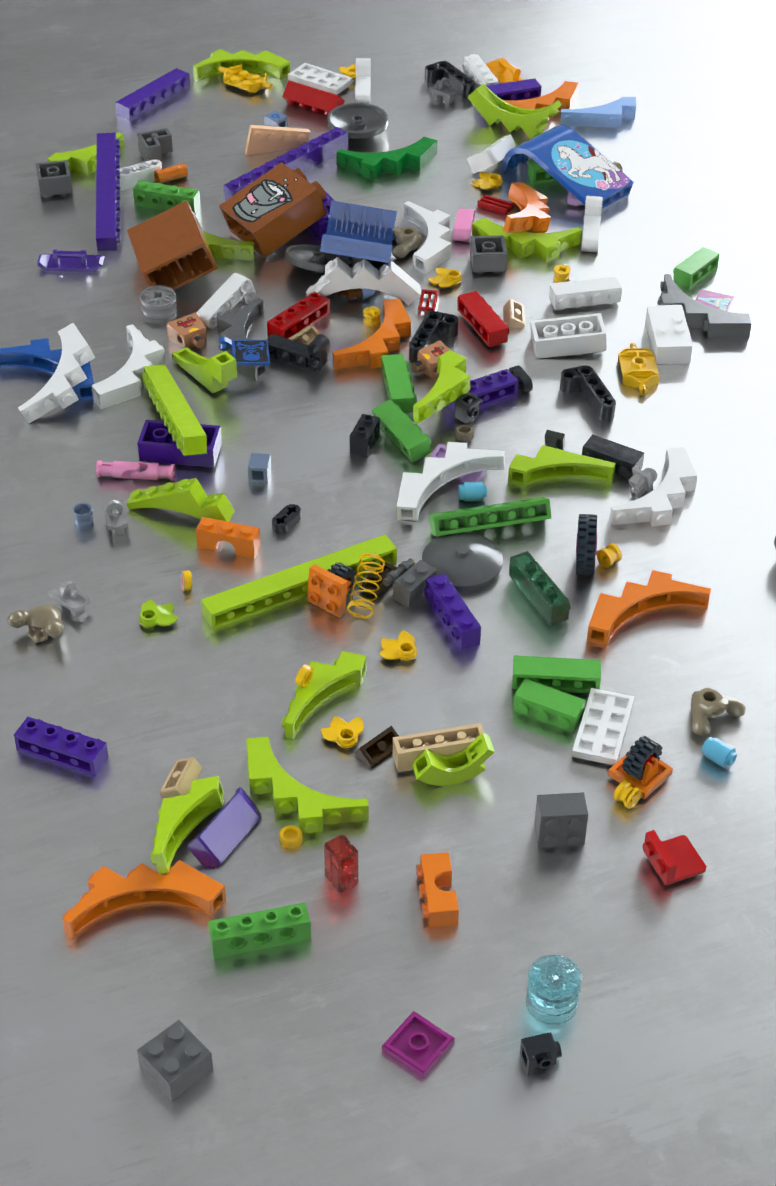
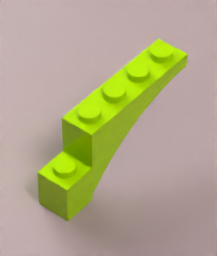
M118 132L116 133V138L120 139L121 151L125 148L124 135ZM97 144L73 151L55 152L47 158V162L67 160L70 173L76 171L90 175L96 170Z
M203 231L214 259L254 260V242L231 240Z
M187 347L172 353V359L212 393L228 387V382L237 378L236 359L226 351L210 358L200 356Z
M452 350L438 357L437 372L439 377L430 392L413 405V420L415 422H422L470 391V375L466 374L467 359Z
M542 445L535 458L520 454L515 455L509 466L508 482L525 487L531 483L557 478H586L612 483L615 463Z
M197 478L183 479L175 483L168 482L161 486L134 490L126 502L129 510L160 508L178 511L199 519L206 517L227 522L230 521L235 512L224 493L207 496Z
M341 651L339 658L334 660L333 665L310 661L308 666L314 670L313 677L307 686H296L295 698L290 700L288 715H284L282 720V728H285V738L294 739L306 718L327 699L352 686H361L367 671L366 655Z
M219 775L192 780L191 789L188 790L187 794L162 799L161 808L158 809L159 822H156L157 833L153 837L154 850L150 853L151 862L157 866L159 874L169 872L172 859L187 835L212 812L223 807L225 794Z

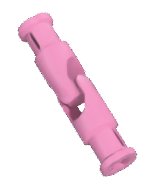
M98 460L96 475L97 477L103 475L122 479H170V481H175L176 466L175 464L165 466L159 465V463L114 461L111 463Z

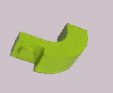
M481 733L470 745L460 752L441 755L425 749L411 763L417 780L430 785L445 786L465 782L482 773L486 769L484 762L495 751L489 735Z

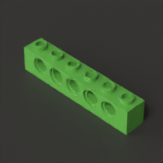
M545 497L428 514L430 532L434 536L552 519L550 500Z

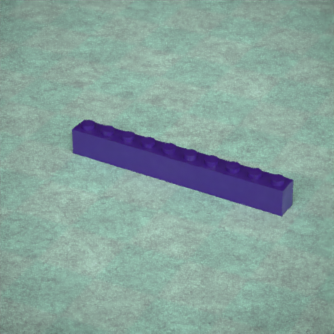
M338 127L333 128L321 136L223 185L224 202L281 162L291 170L299 168L302 172H305L336 156L337 150H347L348 132Z
M97 133V251L118 250L117 243H121L120 233H117L120 232V201H117L120 200V180H117L120 179V139L116 138V133Z

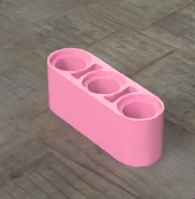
M458 208L453 229V241L470 242L475 210Z

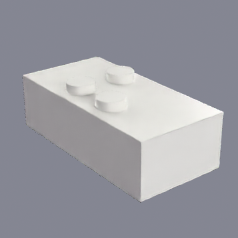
M682 305L647 306L645 325L656 364H691L693 344Z
M601 313L530 321L531 341L536 359L607 351V333Z

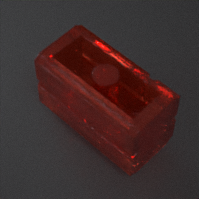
M340 835L326 842L324 845L326 878L330 883H333L338 892L354 888L359 882L358 850L353 844H350L345 835Z

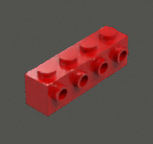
M289 80L282 96L288 105H298L299 108L304 110L308 108L317 114H320V112L324 113L327 117L331 110L343 105L345 102L339 95Z
M477 291L458 295L457 310L488 347L508 342V334L510 333L508 325L495 313L484 297Z
M316 292L311 293L267 321V336L277 335L288 339L309 325H314L330 314V299Z

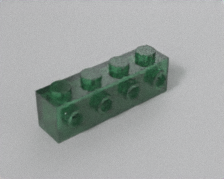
M526 551L510 557L509 576L547 623L553 626L569 620V610L571 609L569 599L533 556Z

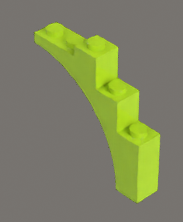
M219 49L210 53V58L193 65V75L197 81L209 76L223 74L218 72V67L220 66L229 68L242 65V70L264 75L267 73L268 76L279 80L287 77L290 73V61L267 50L254 55L244 49L234 54Z
M482 84L468 96L469 100L490 126L494 122L498 124L501 121L509 132H512L514 129L518 131L522 128L530 139L544 132L543 129L547 126L546 122L550 120L548 116L553 117L559 112L558 108L562 105L557 100L555 103L540 109L519 108L500 99L485 84Z
M486 217L472 222V236H504L506 249H509L520 258L534 253L545 262L559 258L560 252L581 244L582 229L579 227L552 233H506L503 231V226L490 221Z
M269 737L246 738L250 794L273 793L275 814L298 812L299 828L302 833L323 832V824L369 821L368 798H341L310 789L291 777L281 767L272 752Z

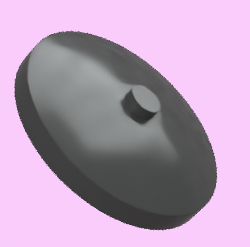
M349 103L331 110L327 117V124L330 130L338 127L348 132V138H369L379 135L386 130L388 115L382 108L372 104Z
M298 244L286 248L285 259L288 262L315 273H325L326 264L331 260L333 261L336 257L352 268V257L320 252V245Z
M470 532L439 536L428 543L422 554V561L436 569V576L445 573L457 592H474L492 585L500 577L503 568V556L499 547L490 539Z

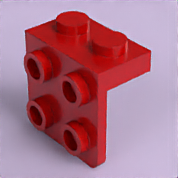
M655 830L646 832L643 852L665 886L706 872V864L687 836L680 835L661 841Z

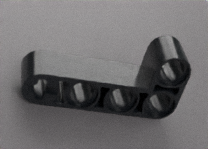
M439 61L425 66V83L435 84L444 77L448 78L451 87L459 89V95L466 99H469L468 96L475 89V81L447 61Z
M438 311L428 312L409 343V361L411 363L418 361V351L435 343L438 336L446 338L456 337L458 335V317Z
M323 334L317 335L309 345L277 335H271L267 339L269 358L314 372H320L330 361V341Z
M583 365L564 369L561 372L560 390L562 392L573 393L581 391L600 420L605 422L614 420L616 400L591 366Z

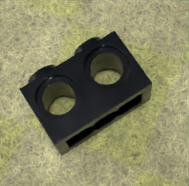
M367 414L361 415L349 436L350 454L368 458L380 436V417Z

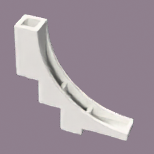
M405 202L404 218L417 225L426 236L423 246L413 254V269L427 274L451 258L450 215L438 209L432 212L412 202Z
M338 257L326 264L325 275L306 291V297L313 292L325 297L342 290L372 289L400 298L407 305L421 295L420 285L392 261L387 265H383L378 271L365 259L360 263H356L351 269Z
M74 323L58 331L62 342V354L53 376L34 397L18 407L28 424L60 405L64 409L79 400L72 387L87 379L81 366L93 360L95 356Z
M133 324L126 326L128 342L133 348L126 364L112 376L92 385L93 400L101 409L141 396V373H144V366L164 364L165 350L163 346H160L156 340L149 342Z
M448 442L445 458L425 457L423 474L403 472L397 502V519L417 521L426 500L438 488L455 478L479 471L504 470L505 451L467 449V443Z
M685 447L666 448L664 464L667 474L660 485L653 491L639 499L611 505L609 518L611 525L650 522L651 526L671 525L672 508L683 507L685 491L696 490L698 475Z

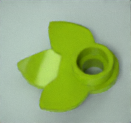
M149 599L141 606V613L139 615L140 625L153 627L156 625L169 626L174 624L178 620V617L173 615L174 604L156 605L152 599Z

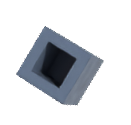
M274 110L264 115V126L288 128L287 116Z
M251 453L248 464L249 482L268 484L271 472V454Z

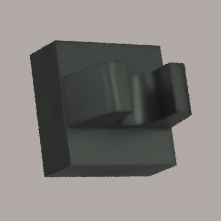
M546 430L544 435L545 446L564 450L565 434Z

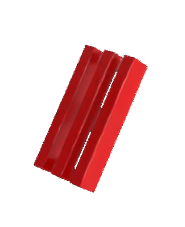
M485 194L477 201V207L506 215L513 208V203Z
M422 290L418 314H421L422 311L425 312V315L430 311H436L439 291ZM425 294H428L426 307H423ZM432 294H433V295H434L433 305H432V307H430L431 298H432Z

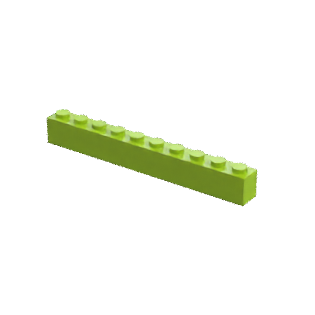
M166 365L144 366V373H141L142 384H145V390L148 391L149 397H152L153 404H156L157 412H160L161 419H164L165 426H168L169 434H172L173 441H176L177 449L181 450L183 456L207 453V435Z
M386 534L203 598L201 599L202 615L212 630L307 596L309 568L314 564L325 570H331L332 565L340 562L354 569L356 574H358L357 567L360 565L359 557L366 553L376 554L382 557L385 562L393 565L397 563V548ZM363 557L361 559L363 563L375 562L381 564V561L374 557ZM371 563L365 564V565L370 566V567H379V566L376 565V564H371ZM362 566L359 567V572L367 571Z

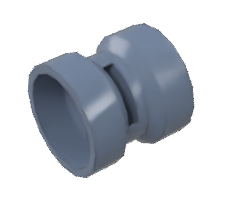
M88 503L75 505L72 509L73 516L75 517V527L81 531L91 529L95 524L92 516V506Z

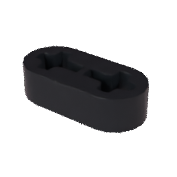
M517 365L509 368V371L518 379V390L521 393L533 390L532 380L521 366Z
M289 504L277 513L272 519L273 532L284 534L297 524L301 519L300 506Z

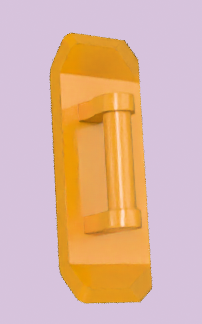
M505 58L486 63V66L497 78L499 84L523 80L520 78V69L507 62Z

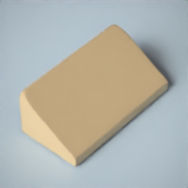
M511 298L503 307V322L508 327H525L524 305Z
M311 324L288 339L309 345L320 333Z
M195 757L176 760L160 790L161 796L174 797L187 794L188 790L191 789L192 780H197L202 771V766Z

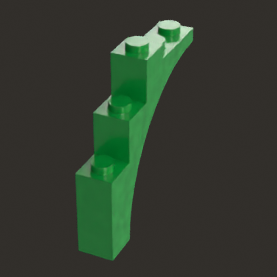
M423 137L407 147L387 152L365 153L339 149L336 151L337 165L361 172L362 177L373 180L383 171L398 175L405 167L420 171L437 155L438 140Z

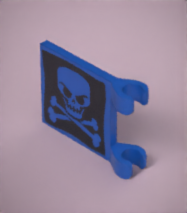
M226 337L219 338V343H225L219 344V349L224 351L232 348V356L236 359L237 366H270L268 340H231Z

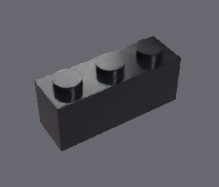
M594 434L583 445L582 455L615 463V474L630 479L633 476L632 468L635 465L639 466L640 470L643 468L645 452Z

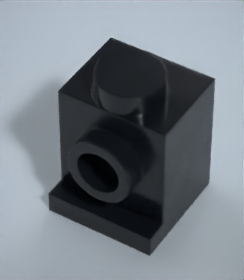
M470 392L457 398L455 418L467 424L472 423L479 414V404L482 403V399Z
M551 1032L521 1039L520 1055L527 1075L533 1074V1069H545L556 1064L557 1058L562 1057L561 1046L558 1041H554Z

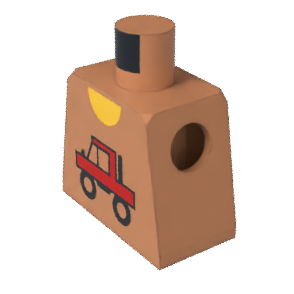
M197 313L166 323L168 338L181 348L196 346L198 349L204 347L207 341L206 328Z
M441 340L418 351V361L412 363L413 371L415 373L423 371L429 378L439 377L437 372L438 357L449 351V349Z

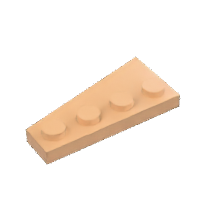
M250 125L245 155L250 156L297 148L308 142L310 131L309 129Z

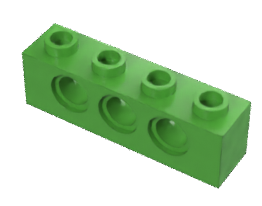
M306 902L208 921L209 938L214 959L311 940V921Z

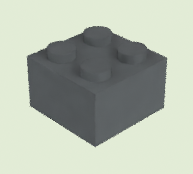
M67 160L35 163L40 196L50 197L52 195L73 193Z
M471 236L470 257L473 272L506 271L507 249L504 236Z
M584 792L537 795L534 827L538 847L585 845L588 810Z
M180 1020L173 1023L137 1050L140 1068L171 1101H174L213 1071L212 1053Z

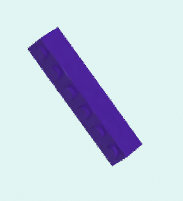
M175 68L115 102L117 116L131 121L190 87L189 73Z

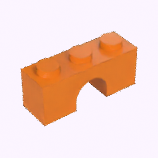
M202 517L196 528L197 548L217 551L221 541H226L233 545L235 555L254 559L261 546L260 528Z
M449 852L420 854V864L416 865L417 879L422 880V884H419L420 898L425 899V903H422L423 918H428L429 928L458 925L459 907L456 890L443 891L439 889L452 886V867Z

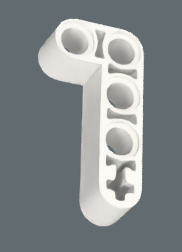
M356 58L355 103L370 104L371 58Z
M511 134L500 138L485 150L467 158L473 174L497 164L504 159L509 150L516 147Z
M149 160L120 168V179H117L120 180V191L133 188L138 181L154 182V171L162 169L161 161Z
M586 196L582 252L598 253L603 197Z
M238 273L232 274L198 310L197 314L204 326L214 329L217 326V317L228 310L231 311L239 301L249 304L255 300L256 292L252 281Z

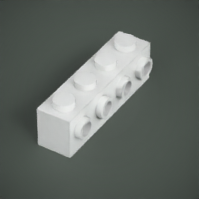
M471 54L464 57V63L462 64L464 74L475 81L476 89L482 84L486 86L499 84L497 78L479 55Z
M617 276L551 283L549 299L555 310L590 305L596 306L607 303L613 304L621 302L623 287Z

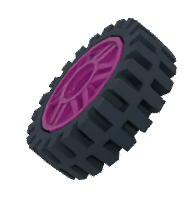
M579 514L576 539V574L594 575L595 556L597 554V515Z

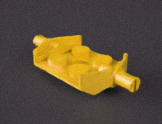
M242 65L229 68L218 67V72L224 74L223 81L226 84L252 93H256L263 88L269 90L273 88V84L267 82V73H265L264 77L242 70Z
M632 342L629 344L630 348H624L618 353L617 361L620 362L622 384L639 389L640 395L643 396L644 394L645 396L648 393V387L659 383L657 364L654 353L648 348L639 349L637 344L634 342L633 346Z

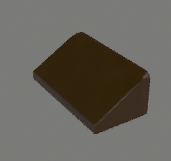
M391 725L358 748L354 754L371 768L393 752V737H398L399 735Z

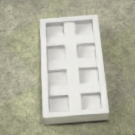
M303 63L288 74V80L336 95L353 84V78L308 63Z
M591 688L572 750V757L610 765L616 764L634 704V696Z

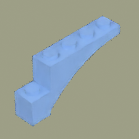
M621 96L620 99L589 108L561 109L560 125L621 128V119H635L636 97Z

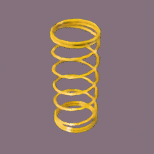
M366 553L359 557L358 574L354 577L356 583L352 586L351 602H349L347 611L352 616L361 619L370 618L374 614L375 605L371 601L377 599L374 591L380 589L379 585L375 582L382 580L378 573L383 572L385 566L384 559L372 553ZM363 557H374L379 559L383 565L381 566L375 562L363 563L361 559ZM371 563L376 564L380 567H370L365 564ZM362 566L367 571L359 572V567ZM373 573L378 575L380 579L373 581L364 578L360 574ZM359 575L364 580L357 582L356 578ZM358 583H373L377 586V589L369 590L360 586ZM357 584L360 588L364 590L355 591L354 587ZM356 592H370L375 595V598L366 599L359 596ZM355 594L361 599L352 600V596ZM359 601L369 602V603H371V604L373 605V607H371V606L368 605L367 603L359 602ZM355 605L363 610H371V614H356L350 610V606Z

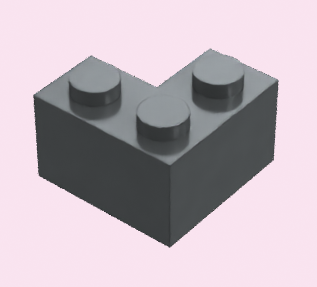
M168 128L137 133L139 151L145 162L149 160H159L162 162V155L173 152L172 135Z

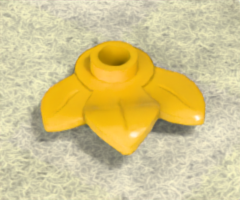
M355 64L348 68H339L342 74L356 80Z
M479 172L481 179L471 181L472 185L483 190L497 188L503 184L499 174Z
M436 268L437 276L428 278L431 284L439 285L441 288H447L462 281L460 271L447 268Z
M404 630L400 632L398 640L381 638L383 650L379 655L388 660H412L417 656V648L414 645L415 639Z
M334 716L330 727L322 728L320 731L324 739L336 742L340 747L351 748L357 744L358 736L364 731V723L360 717H356L348 723L338 716Z

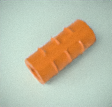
M185 163L154 171L156 183H167L188 177V169Z

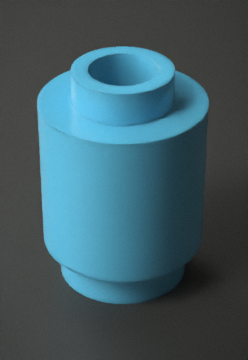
M463 482V484L458 485L459 500H464V502L483 501V497H487L486 485L483 486L482 482Z
M709 737L701 750L706 758L723 768H726L728 765L732 766L737 758V754H735L736 749L718 738Z

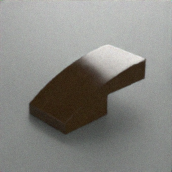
M385 562L383 572L378 573L382 580L375 582L380 588L378 591H374L377 598L391 586L386 587L382 582L386 575L392 570L395 571L398 567ZM369 573L366 579L373 581L380 579L378 575ZM363 582L361 585L369 590L377 589V586L373 583ZM365 592V593H367V594L372 595V596L375 597L374 594H372V593H370V592Z

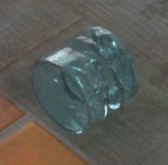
M546 955L532 963L528 971L526 1007L535 1019L546 1024L558 1025L568 1022L575 1016L579 1007L582 984L581 972L578 966L569 958L561 955Z

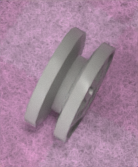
M154 285L145 288L140 293V307L142 314L146 317L164 319L172 316L177 310L176 293L171 287Z

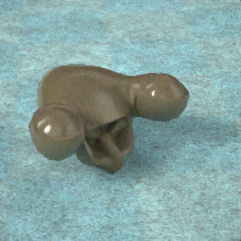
M394 227L392 229L394 233L393 240H396L399 245L392 250V255L398 259L407 256L410 251L418 248L423 243L424 237L414 227Z
M50 604L37 606L28 611H14L7 618L8 624L11 627L20 628L25 625L28 626V635L34 641V644L46 641L49 636L58 638L64 629L59 608Z
M711 688L695 691L691 698V711L693 715L691 728L695 734L706 736L711 732L708 718H716L725 711L729 715L739 718L745 714L746 706L740 700L723 696Z

